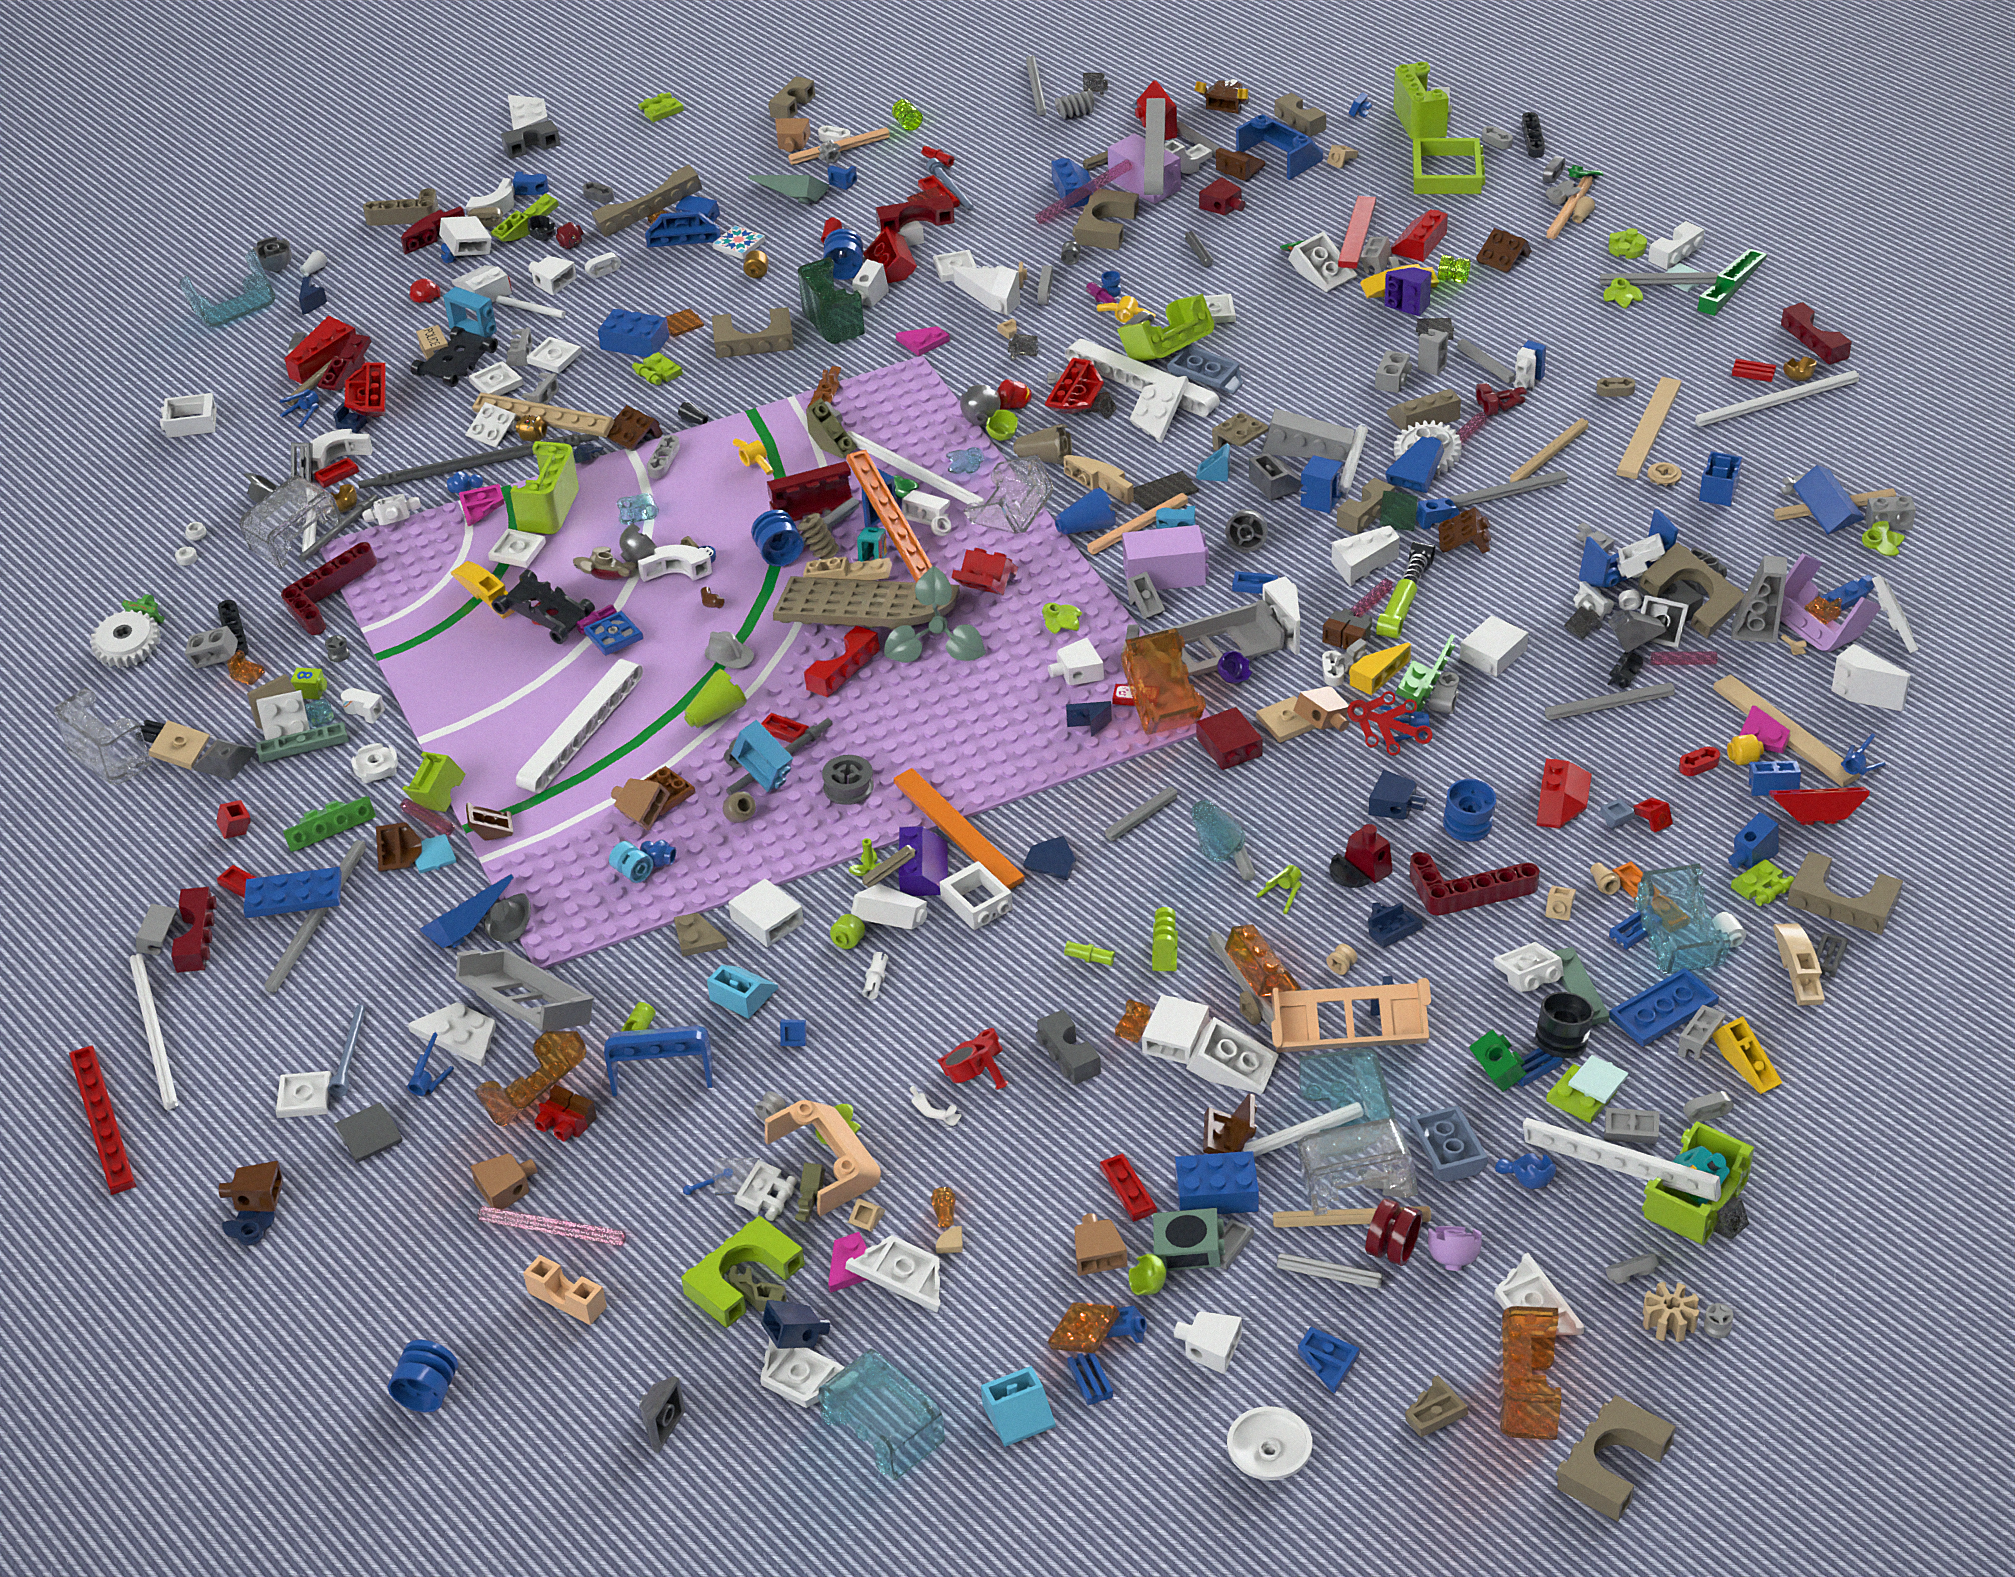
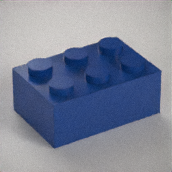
M613 309L598 329L601 350L649 357L659 352L669 338L667 318Z
M1253 1151L1175 1156V1178L1179 1211L1217 1208V1214L1259 1212V1189Z

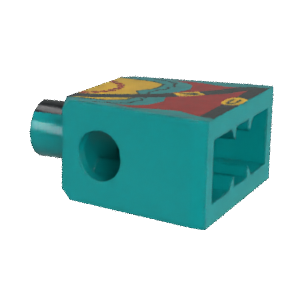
M865 527L857 538L858 561H870L871 557H874L873 560L886 558L887 545L886 530L884 528Z

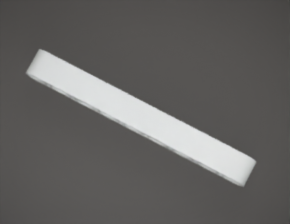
M1078 339L1065 350V356L1069 362L1073 357L1091 360L1100 375L1141 392L1145 386L1178 378L1084 339ZM1188 382L1178 407L1205 417L1218 407L1220 400L1214 392Z
M624 659L618 660L520 769L516 777V785L537 794L541 793L641 680L643 675L642 665Z

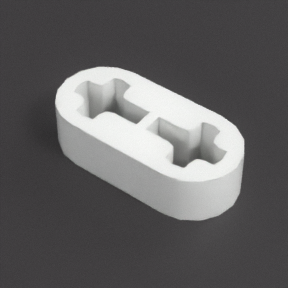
M822 126L818 129L819 140L823 142H829L830 140L836 142L851 137L850 131L844 128Z
M612 252L590 259L585 265V271L592 278H598L618 270L621 260Z
M1332 650L1322 655L1323 676L1327 685L1339 686L1344 682V665L1335 666L1337 657L1341 654Z

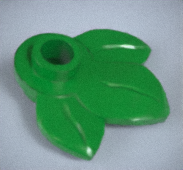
M1572 165V168L1567 170L1569 171L1568 176L1583 178L1584 175L1588 176L1589 174L1603 176V172L1599 169L1588 171L1583 170V166Z
M898 475L893 476L896 497L903 499L911 491L919 488V484L914 480L904 479Z

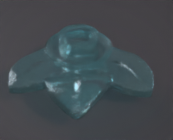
M976 447L969 448L966 451L956 450L946 454V457L953 461L948 471L954 474L964 471L968 474L974 473L980 468V463L984 461V454L981 449Z

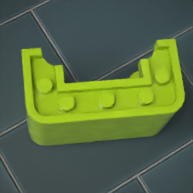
M1423 61L1408 65L1401 64L1395 68L1393 109L1411 139L1446 137L1449 98L1441 89L1427 91L1430 65L1428 62Z
M1203 293L1170 302L1165 310L1170 325L1161 328V326H1151L1149 320L1118 328L1117 331L1127 356L1138 362L1162 358L1212 333L1214 321Z
M535 441L532 449L533 454H536L540 475L537 480H526V485L518 488V485H513L510 493L518 531L552 535L561 529L579 491L573 449L571 445L565 443Z
M1696 1121L1692 1128H1687L1682 1135L1681 1143L1684 1145L1680 1154L1703 1146L1712 1154L1720 1153L1725 1157L1726 1166L1730 1172L1720 1186L1721 1197L1717 1202L1709 1200L1706 1204L1702 1203L1699 1206L1686 1193L1664 1186L1663 1179L1656 1177L1654 1181L1650 1179L1644 1189V1194L1647 1196L1643 1203L1642 1211L1644 1212L1645 1219L1703 1246L1707 1243L1746 1186L1750 1176L1754 1147Z

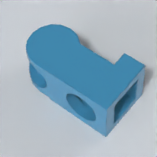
M1187 506V509L1165 507L1158 509L1156 512L1157 529L1195 525V506Z

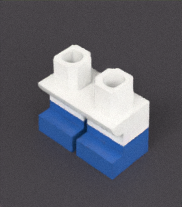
M1527 340L1517 353L1515 388L1524 387L1526 389L1530 387L1534 389L1535 379L1542 380L1545 376L1546 345Z

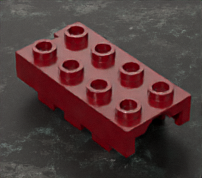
M847 461L767 481L768 495L771 499L769 501L770 510L785 511L792 517L794 522L802 520V516L815 513L821 515L823 514L822 511L825 510L834 511L853 497L848 476H851V469Z

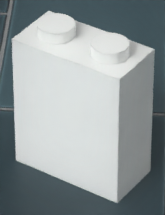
M476 216L441 218L439 235L454 256L490 254L492 237Z
M1491 615L1461 642L1460 660L1497 677L1527 650L1528 632Z
M766 878L728 902L731 919L767 948L804 923L802 906Z
M1161 995L1142 1035V1053L1188 1064L1201 1031L1209 1023V1006Z

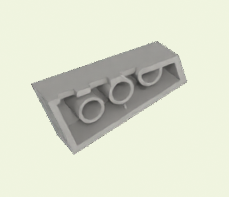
M1275 408L1268 427L1269 431L1264 440L1262 454L1267 452L1271 455L1312 458L1315 455L1327 459L1346 460L1352 445L1354 430Z
M1764 555L1732 621V640L1777 643L1787 576V557Z

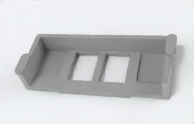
M1258 600L1253 604L1145 634L1142 636L1141 654L1159 677L1168 683L1188 676H1199L1218 670L1217 664L1222 653L1211 642L1210 637L1228 633L1242 649L1237 652H1240L1245 658L1253 660L1254 657L1283 649L1285 631L1271 616L1273 610L1264 600ZM1200 640L1215 658L1195 663L1182 645Z
M501 949L481 953L479 950H469L457 953L455 980L476 991L477 996L519 1021L523 1019L542 1031H555L590 1024L594 996L584 994L511 951ZM524 987L532 993L506 997L497 991ZM541 998L551 1003L529 1009L517 1004Z

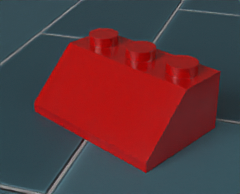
M1154 80L1137 99V108H1135L1136 118L1140 119L1145 128L1147 98H1165V140L1177 138V106L1157 80Z
M1430 209L1414 219L1391 246L1392 254L1424 262L1447 234L1448 214Z
M888 226L883 229L863 253L866 260L883 264L887 284L906 280L917 267L904 237Z

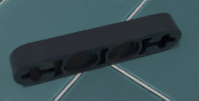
M1526 112L1522 115L1521 125L1527 152L1530 157L1540 158L1544 156L1545 143L1539 117L1536 113Z
M224 600L217 607L222 627L228 626L233 634H239L235 637L238 640L237 645H240V647L236 648L234 658L245 657L249 653L237 604L233 600Z

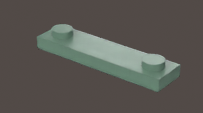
M340 722L257 742L256 748L261 763L338 745L349 740L345 724Z
M1569 947L1551 951L1562 959L1564 976H1561L1560 979L1566 991L1577 994L1591 1003L1594 1009L1592 1025L1609 1022V1014L1574 948Z

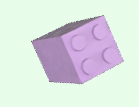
M1134 133L1108 147L1109 180L1133 193L1139 194L1140 197L1153 204L1181 190L1180 157L1164 149L1163 195H1144L1145 139Z
M1199 525L1122 533L1123 567L1126 582L1127 579L1147 571L1155 590L1206 585L1205 576H1209V567L1206 559H1209L1208 546H1206L1205 534L1200 532Z

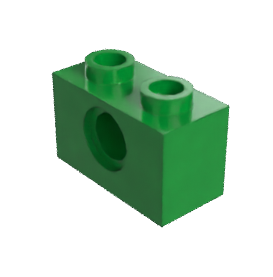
M1492 1029L1470 1045L1469 1049L1493 1082L1504 1092L1527 1075L1522 1068L1525 1062L1516 1051L1510 1052L1509 1048L1512 1045L1504 1034L1498 1036Z

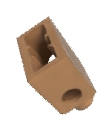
M809 118L775 119L778 149H784L787 152H792L794 149H803L811 135Z
M1331 686L1300 692L1293 711L1321 730L1335 727L1342 732L1349 726V721L1346 719L1349 705Z
M634 778L628 779L623 788L615 786L611 792L612 799L616 800L614 807L647 831L651 829L670 795L660 783Z
M509 1153L470 1166L474 1183L495 1214L528 1194L527 1177L537 1173L536 1165L532 1159L518 1164L512 1154Z
M1094 1213L1084 1215L1082 1217V1224L1074 1227L1078 1276L1127 1267V1249L1112 1220L1098 1221L1097 1215Z

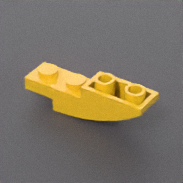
M1412 264L1380 272L1362 280L1360 284L1367 298L1385 297V277L1388 271L1416 267L1432 272L1431 287H1437L1439 280L1432 267L1420 268L1419 264Z
M466 561L451 571V575L477 600L481 598L492 609L491 603L496 597L508 594L505 585L498 578L476 563ZM509 609L505 614H497L504 620L515 611Z

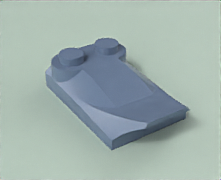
M1190 344L1185 346L1168 363L1167 371H1170L1171 375L1175 377L1187 376L1188 379L1199 381L1232 395L1243 385L1239 370L1240 363Z
M1459 1105L1410 1117V1123L1433 1166V1176L1439 1181L1450 1182L1479 1174L1488 1165V1156Z

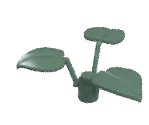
M932 566L916 583L915 595L920 603L924 605L932 604L935 617L932 618V621H929L927 629L916 635L914 629L909 625L899 626L894 629L886 640L885 656L905 663L916 660L922 652V643L918 638L930 631L935 634L944 631L951 638L946 643V650L951 657L957 660L970 661L984 656L986 650L981 635L975 627L968 624L959 625L951 634L947 628V619L944 616H940L937 604L946 605L949 603L952 589L945 574L936 566Z

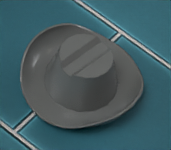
M255 473L243 474L251 482L247 494L256 503L264 505L268 502L272 505H280L284 501V495L281 490L266 478Z
M524 893L516 894L507 899H502L501 902L493 905L484 920V929L489 937L498 942L506 943L515 940L525 931L531 916V904Z

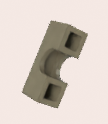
M795 76L769 101L770 117L776 119L793 118L798 113L797 103L807 104L815 97L814 80Z
M1292 92L1275 99V116L1303 134L1311 137L1326 130V113L1316 107L1303 110V99Z
M1373 478L1362 487L1361 502L1349 498L1337 508V526L1358 535L1376 518H1379L1383 512L1394 505L1396 499L1395 486Z

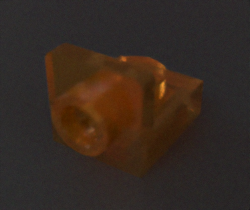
M1817 596L1805 605L1804 609L1826 625L1831 620H1836L1841 614L1842 599L1838 597L1830 603Z
M238 650L227 661L231 679L251 686L265 673L263 666L247 661L244 652Z
M1128 999L1126 1002V1013L1116 1026L1115 1035L1138 1043L1150 1020V1006Z

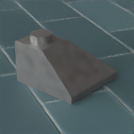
M1645 595L1641 614L1658 618L1667 630L1649 640V642L1678 648L1689 605Z
M217 738L193 768L196 771L233 780L256 753V749Z
M675 1376L653 1384L649 1392L642 1396L639 1404L653 1451L656 1453L660 1452L685 1413L680 1380Z

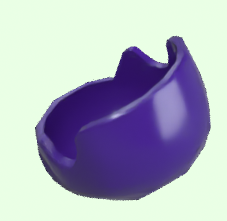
M1235 650L1225 652L1218 661V673L1227 683H1242L1252 675V671L1249 669L1250 660Z

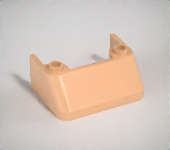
M801 1100L765 1119V1142L768 1145L794 1130L812 1123L838 1157L833 1168L834 1175L838 1181L817 1193V1214L820 1217L875 1187L880 1182L881 1170L834 1107L813 1101Z

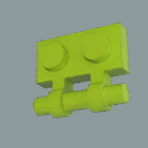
M670 92L660 93L657 97L644 99L642 103L638 104L639 109H644L645 116L653 123L684 111L683 104L676 98H672Z
M659 352L644 359L643 364L635 362L632 365V369L635 370L636 374L640 377L644 376L646 381L655 385H660L662 379L669 382L683 375L680 366Z
M1764 859L1733 879L1731 888L1747 900L1756 896V904L1762 906L1765 903L1769 904L1774 901L1778 894H1784L1789 891L1794 877L1782 878L1783 871Z

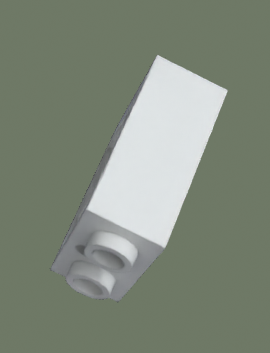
M213 393L166 398L164 407H161L163 418L160 419L161 429L165 430L167 438L215 432L217 408ZM203 413V415L174 419V417Z
M979 861L940 881L941 899L973 930L988 924L1013 909L1012 892ZM983 885L995 896L973 907L962 895Z

